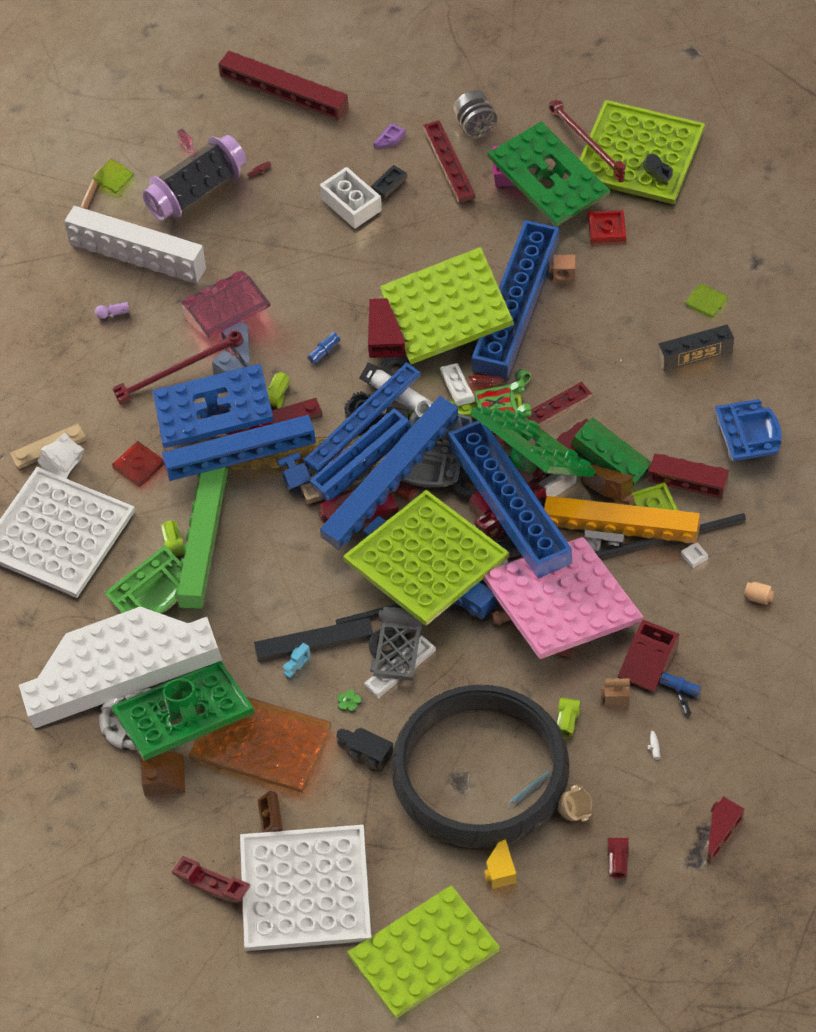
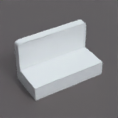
M552 474L538 484L545 488L547 496L555 497L576 484L577 476Z

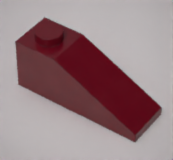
M724 796L720 802L716 801L711 808L712 819L707 863L709 864L715 859L744 817L745 809Z

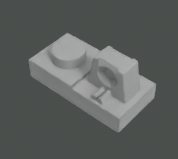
M585 530L584 537L594 551H599L602 540L608 542L609 546H619V543L624 544L625 536L624 534Z

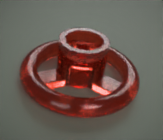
M475 375L469 376L467 381L472 384H479V391L493 388V385L502 384L504 379L499 376Z

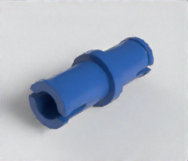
M332 332L323 342L320 341L317 344L318 347L307 355L308 360L312 364H316L324 355H328L331 352L330 349L340 342V337L335 332Z
M663 672L661 676L663 678L659 682V684L676 689V692L681 691L695 698L699 695V692L696 691H700L702 687L686 681L684 677L678 678L666 672Z

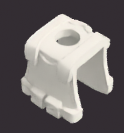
M63 433L56 441L44 446L40 450L43 456L37 462L42 469L67 479L71 470L81 461L84 449L70 439V436Z

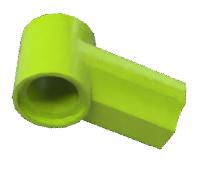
M275 373L267 388L271 407L279 409L282 406L284 393L290 383V377L285 373Z
M172 520L165 521L161 525L165 541L163 542L164 545L175 556L184 555V543L180 537L177 522Z
M560 698L557 725L564 738L572 737L575 721L579 717L580 700Z

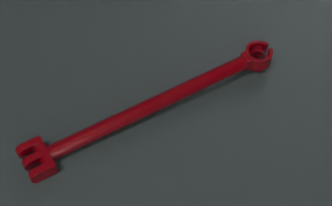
M561 100L549 102L550 112L553 115H559L614 170L613 177L618 182H624L625 164L621 161L615 162L563 111L564 105Z
M231 331L228 337L225 338L226 340L128 387L121 383L114 386L112 390L119 404H124L132 400L129 394L227 347L241 346L244 342L243 336L239 331Z

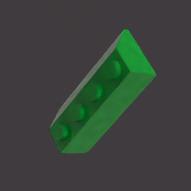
M593 417L584 424L570 444L595 465L632 475L633 487L650 468L652 463Z

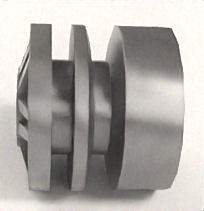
M479 90L466 92L454 103L453 112L467 136H483L496 126L498 116L484 92Z

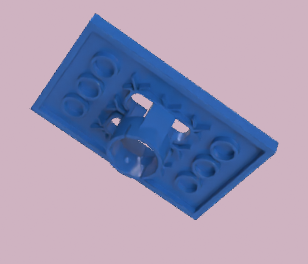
M261 364L152 390L164 448L274 421ZM220 393H228V395L225 397H218V394ZM205 398V402L194 403L196 399Z

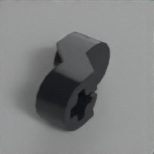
M649 154L644 159L643 168L658 183L666 184L672 178V169L668 164L663 163L658 155Z

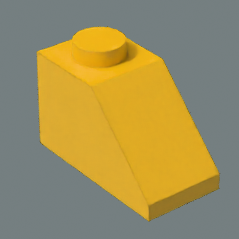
M505 839L497 844L486 862L487 870H484L486 882L491 883L492 889L516 883V871Z

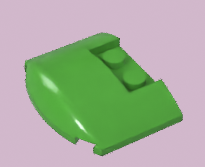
M164 545L104 593L121 613L143 607L163 614L178 601V599H175L176 587L179 588L178 574L182 573L181 562Z

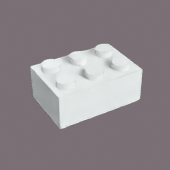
M345 167L320 184L321 199L354 229L382 211L381 196L348 167Z

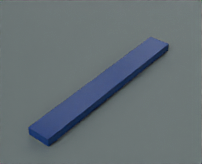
M406 362L304 459V462L319 473L421 376V373Z

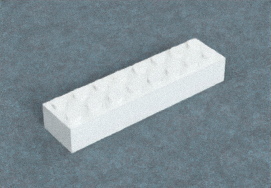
M73 206L65 219L69 244L75 247H81L91 252H97L107 257H113L123 262H129L139 267H145L155 272H161L196 284L206 270L203 245L77 206Z

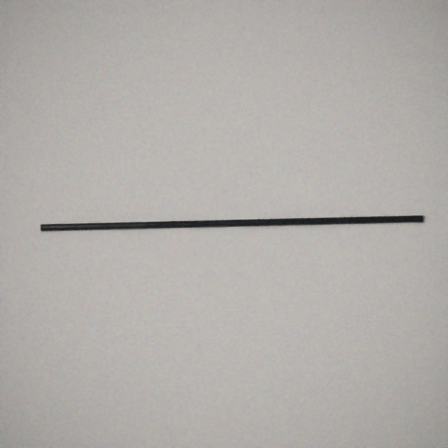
M742 513L700 524L699 533L746 521V516ZM646 538L596 551L595 553L599 558H604L665 542L666 540ZM481 581V582H480V583H482L483 585L487 586L484 581ZM393 604V605L386 606V607L402 608L399 604ZM384 607L336 619V625L378 617L379 611L383 610Z

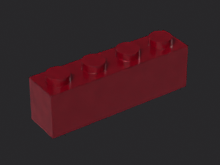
M654 453L649 469L648 482L654 484L665 483L667 487L723 499L729 470Z

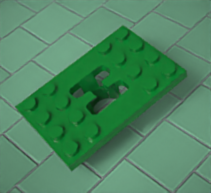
M542 121L489 151L487 155L555 227L610 194L608 187ZM550 158L556 163L553 170L547 169L549 165L544 160ZM536 168L534 176L528 171L529 169ZM565 173L569 176L567 179H562ZM546 179L552 181V188H545L538 180Z
M482 406L481 408L473 407L470 415L513 447L508 457L514 466L520 470L534 473L538 466L546 473L593 477L596 472L590 466V462L580 459L577 456V452L567 449L542 430L537 422L526 418L527 415L522 411L512 412L508 409L503 411L497 408L488 409ZM532 438L535 441V445L528 441Z
M222 661L192 671L111 706L113 713L144 761L254 714L253 706ZM166 706V710H162L161 707ZM203 709L205 711L202 714H196L197 710ZM180 713L183 722L172 725L170 722L180 718L178 714Z

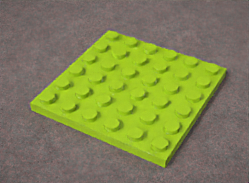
M605 100L590 137L615 162L621 161L625 164V181L618 182L613 177L614 170L587 143L580 160L610 189L675 204L704 132L705 123ZM649 154L658 155L661 161L668 164L672 169V178L666 184L658 183L643 168V161Z
M481 247L380 286L384 298H388L405 340V352L410 364L417 363L514 325Z
M425 490L343 556V561L426 626L480 582L484 575L509 558V552L429 491Z

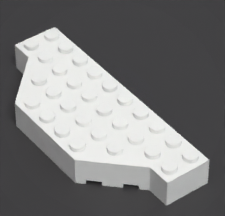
M138 607L66 633L39 677L20 684L19 688L28 718L35 729L104 704L111 699L126 696L222 661V657L207 617L191 623H185L149 609Z

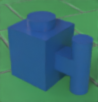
M299 452L277 460L279 467L287 465L288 469L283 471L281 475L288 491L309 483L312 477V472L309 466H305V463L296 466L294 461L301 459Z

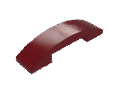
M185 856L180 858L172 870L173 875L194 888L230 902H240L251 886L250 883L232 877L229 879L201 867L199 862Z

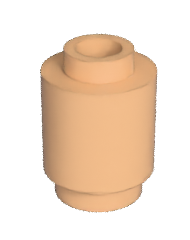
M753 581V583H747L744 597L748 598L749 601L767 605L768 602L773 601L775 591H772V586Z

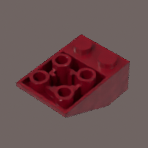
M642 620L631 642L618 678H629L631 684L654 693L660 679H662L663 672L666 671L679 646V634Z

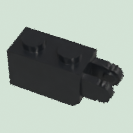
M341 728L337 731V744L346 749L347 755L352 760H359L371 769L382 771L393 754V742L363 728L356 729L354 733Z

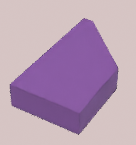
M391 123L373 143V147L381 148L397 145L405 136L406 130Z

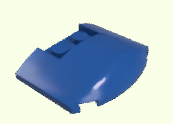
M759 399L715 406L718 426L721 429L728 449V455L732 461L774 455L779 452L782 439L779 421L769 407L764 408L761 406L762 401Z

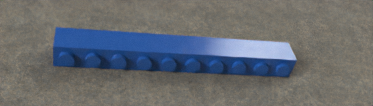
M440 395L320 528L321 538L338 550L342 546H346L350 542L351 536L361 530L367 518L370 519L374 515L375 509L385 503L390 492H394L398 488L399 482L409 476L415 464L418 465L422 461L423 455L433 449L435 442L439 438L444 437L448 427L457 422L459 418L458 407Z

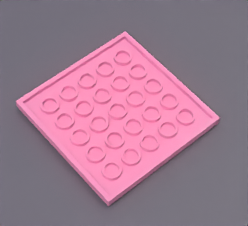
M584 537L567 542L572 549L571 565L537 579L524 558L498 566L484 575L483 581L539 659L638 624L643 620V615Z

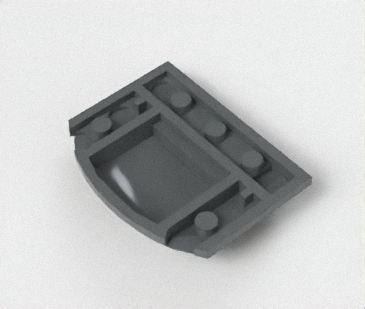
M437 440L433 449L430 452L427 451L423 455L422 461L418 465L415 464L409 476L401 481L425 488L454 485L458 483L461 464L449 448V442Z

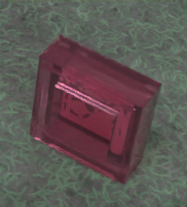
M183 128L178 130L179 144L190 153L194 150L192 138Z

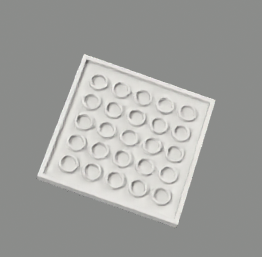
M36 467L0 519V566L78 598L134 514L135 507Z
M364 825L240 834L242 881L251 885L243 897L245 951L363 942L366 939H371Z

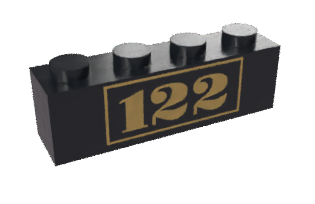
M728 324L658 343L657 358L663 371L733 352L734 337Z

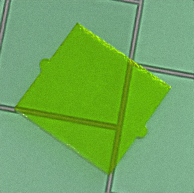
M111 158L92 179L100 183L103 188L106 187L116 194L134 176V173L124 167V164H119Z
M700 283L691 292V296L685 302V305L713 318L718 310L722 309V305L728 296Z

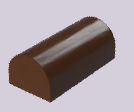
M269 790L257 800L262 833L283 831L278 794Z

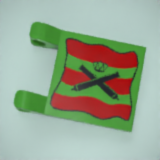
M522 380L516 381L511 385L474 391L478 408L483 406L488 409L497 408L503 411L508 409L512 412L519 410L524 412L527 417L531 416L530 404H524L517 408L513 393L521 394L525 392V384Z

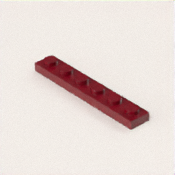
M440 120L424 124L423 130L458 203L475 199V192Z

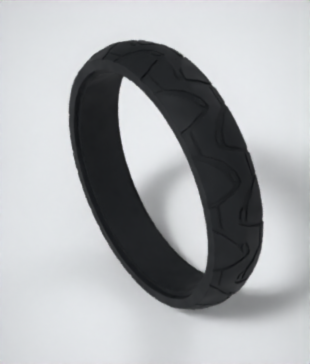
M479 684L447 690L421 705L408 718L409 720L404 723L398 734L391 762L392 781L397 797L406 813L420 828L446 843L467 848H493L505 839L507 844L525 838L535 832L538 827H541L557 809L560 796L567 787L570 763L567 746L561 730L550 714L539 704L525 695L508 688ZM470 709H491L516 716L536 730L546 743L553 761L550 781L543 794L532 806L508 820L491 824H468L444 817L426 805L418 796L407 772L412 750L419 738L429 727L444 717Z

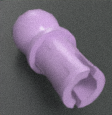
M128 301L114 305L109 303L110 307L100 305L95 309V316L99 319H105L109 314L113 318L114 315L130 313Z

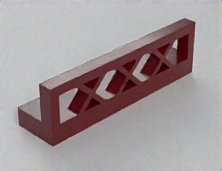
M532 481L528 486L537 499H542L541 505L544 508L547 498L545 488ZM492 510L474 521L475 527L492 540L501 539L508 535ZM497 528L496 535L491 537L490 532Z

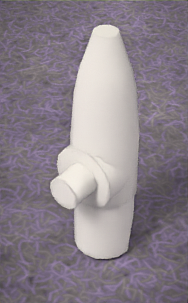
M651 731V745H648L647 748L653 752L654 760H659V742L655 732Z

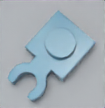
M302 643L299 648L297 647L293 650L291 660L283 666V670H285L283 674L291 678L296 669L299 670L311 657L308 645Z

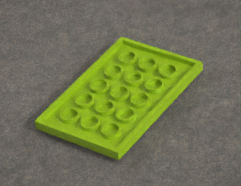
M451 885L347 953L393 1017L397 1019L498 953L500 946Z

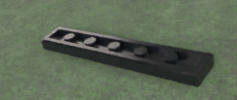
M370 618L255 641L254 646L259 662L291 655L293 650L297 647L299 648L302 643L308 645L310 651L369 639L373 634Z

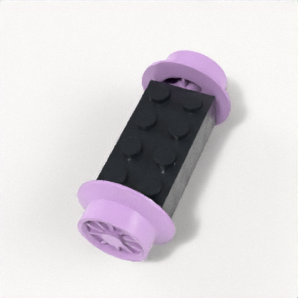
M225 135L219 139L211 136L206 146L160 177L152 176L149 178V187L142 192L147 208L160 221L165 220L169 216L173 219H179L182 215L181 210L228 178L238 179L240 177V168L247 163L245 153L233 137Z

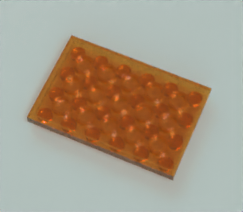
M246 696L254 708V714L197 738L189 753L190 759L303 793L330 731L331 722Z

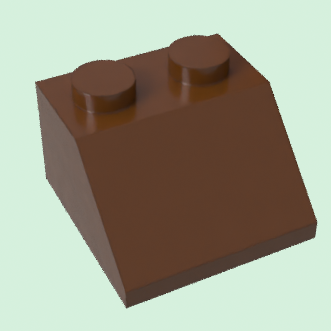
M169 750L146 761L141 757L142 787L145 796L185 792L184 757L182 754Z

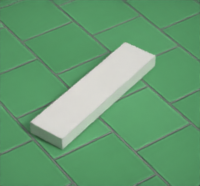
M423 636L419 640L415 668L436 651V647ZM409 647L401 652L405 658L413 654ZM397 656L391 662L396 665L402 659ZM387 664L381 671H387L391 667ZM406 664L398 668L401 673H410V668ZM372 676L364 683V686L379 699L402 679Z

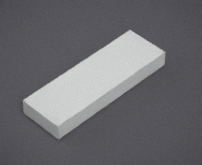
M458 364L440 367V373L456 405L460 406L475 402V397Z

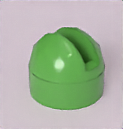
M519 369L515 373V379L517 381L522 380L524 384H527L531 379V373L526 369Z

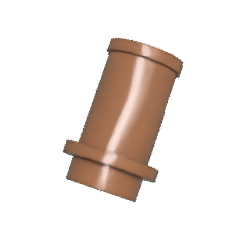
M495 610L494 613H491L494 625L500 626L503 622L511 621L505 610L499 612Z

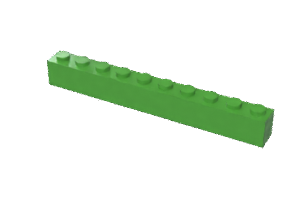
M229 466L200 473L197 476V484L199 486L195 487L194 495L196 501L192 502L193 515L189 517V526L191 527L186 532L188 543L184 544L183 553L185 558L181 559L182 573L178 574L179 588L176 587L175 599H178L179 607L203 609Z

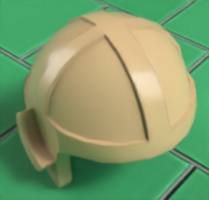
M577 784L569 786L570 790L564 791L559 798L558 812L569 821L581 820L583 822L588 820L589 816L592 815L591 796L583 786L578 787Z

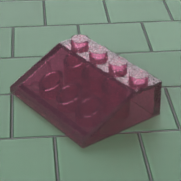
M244 271L234 272L232 276L218 280L216 284L205 287L200 292L189 295L179 302L186 321L207 338L271 306L258 286Z

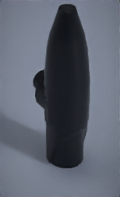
M681 691L677 692L680 707L684 715L688 717L691 715L688 701Z

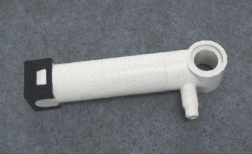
M368 362L359 379L379 389L392 376L380 367ZM410 387L395 400L413 411L409 419L411 427L434 403Z

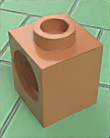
M554 255L553 262H550V273H553V280H575V255Z

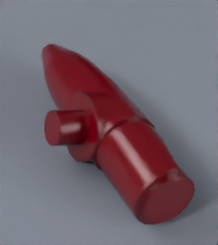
M270 161L250 170L246 174L247 177L258 173L264 174L265 169L271 167Z

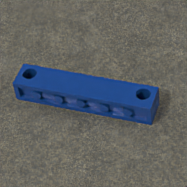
M395 408L385 414L378 423L371 426L365 434L357 438L351 446L343 450L337 458L330 461L324 469L313 476L310 482L314 491L325 501L337 497L398 443L411 428L409 420Z

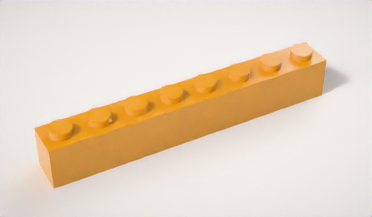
M547 496L544 507L556 527L571 530H589L645 537L648 539L656 538L666 541L697 543L700 527V513L553 496Z

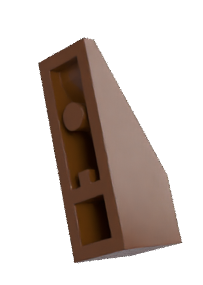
M591 464L590 466L596 470L594 476H581L583 483L607 498L622 501L633 492L632 475Z

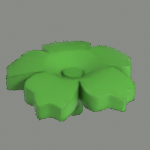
M349 689L345 691V695L342 693L337 695L340 710L346 711L349 709L352 712L358 707L357 704L361 703V697L357 694L355 695L354 690Z

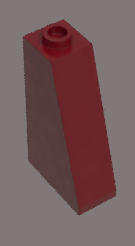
M388 298L369 299V358L406 357L405 340Z
M354 490L321 503V512L318 513L321 522L326 523ZM391 493L388 495L385 503L379 505L375 509L374 515L370 519L367 518L364 523H371L378 516L384 520H389L399 512V507Z

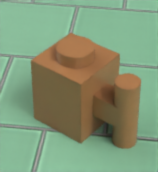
M629 678L605 679L604 687H601V699H605V707L629 706Z

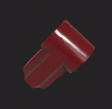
M608 838L609 877L614 879L627 877L629 838Z

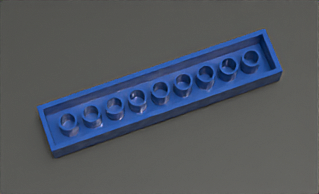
M524 220L499 285V290L514 325L479 338L472 356V371L508 379L549 270L550 262H552L558 246L559 227Z
M476 421L449 432V448L537 579L571 565V547L490 429L480 421Z

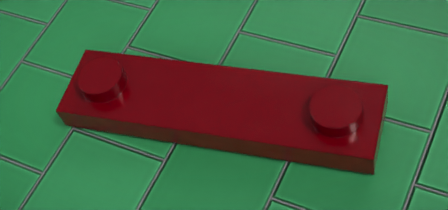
M312 398L272 410L273 422L252 426L250 430L309 415V418L312 419L322 416V410L317 398Z

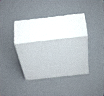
M694 543L681 551V556L692 569L708 560V554L698 543Z

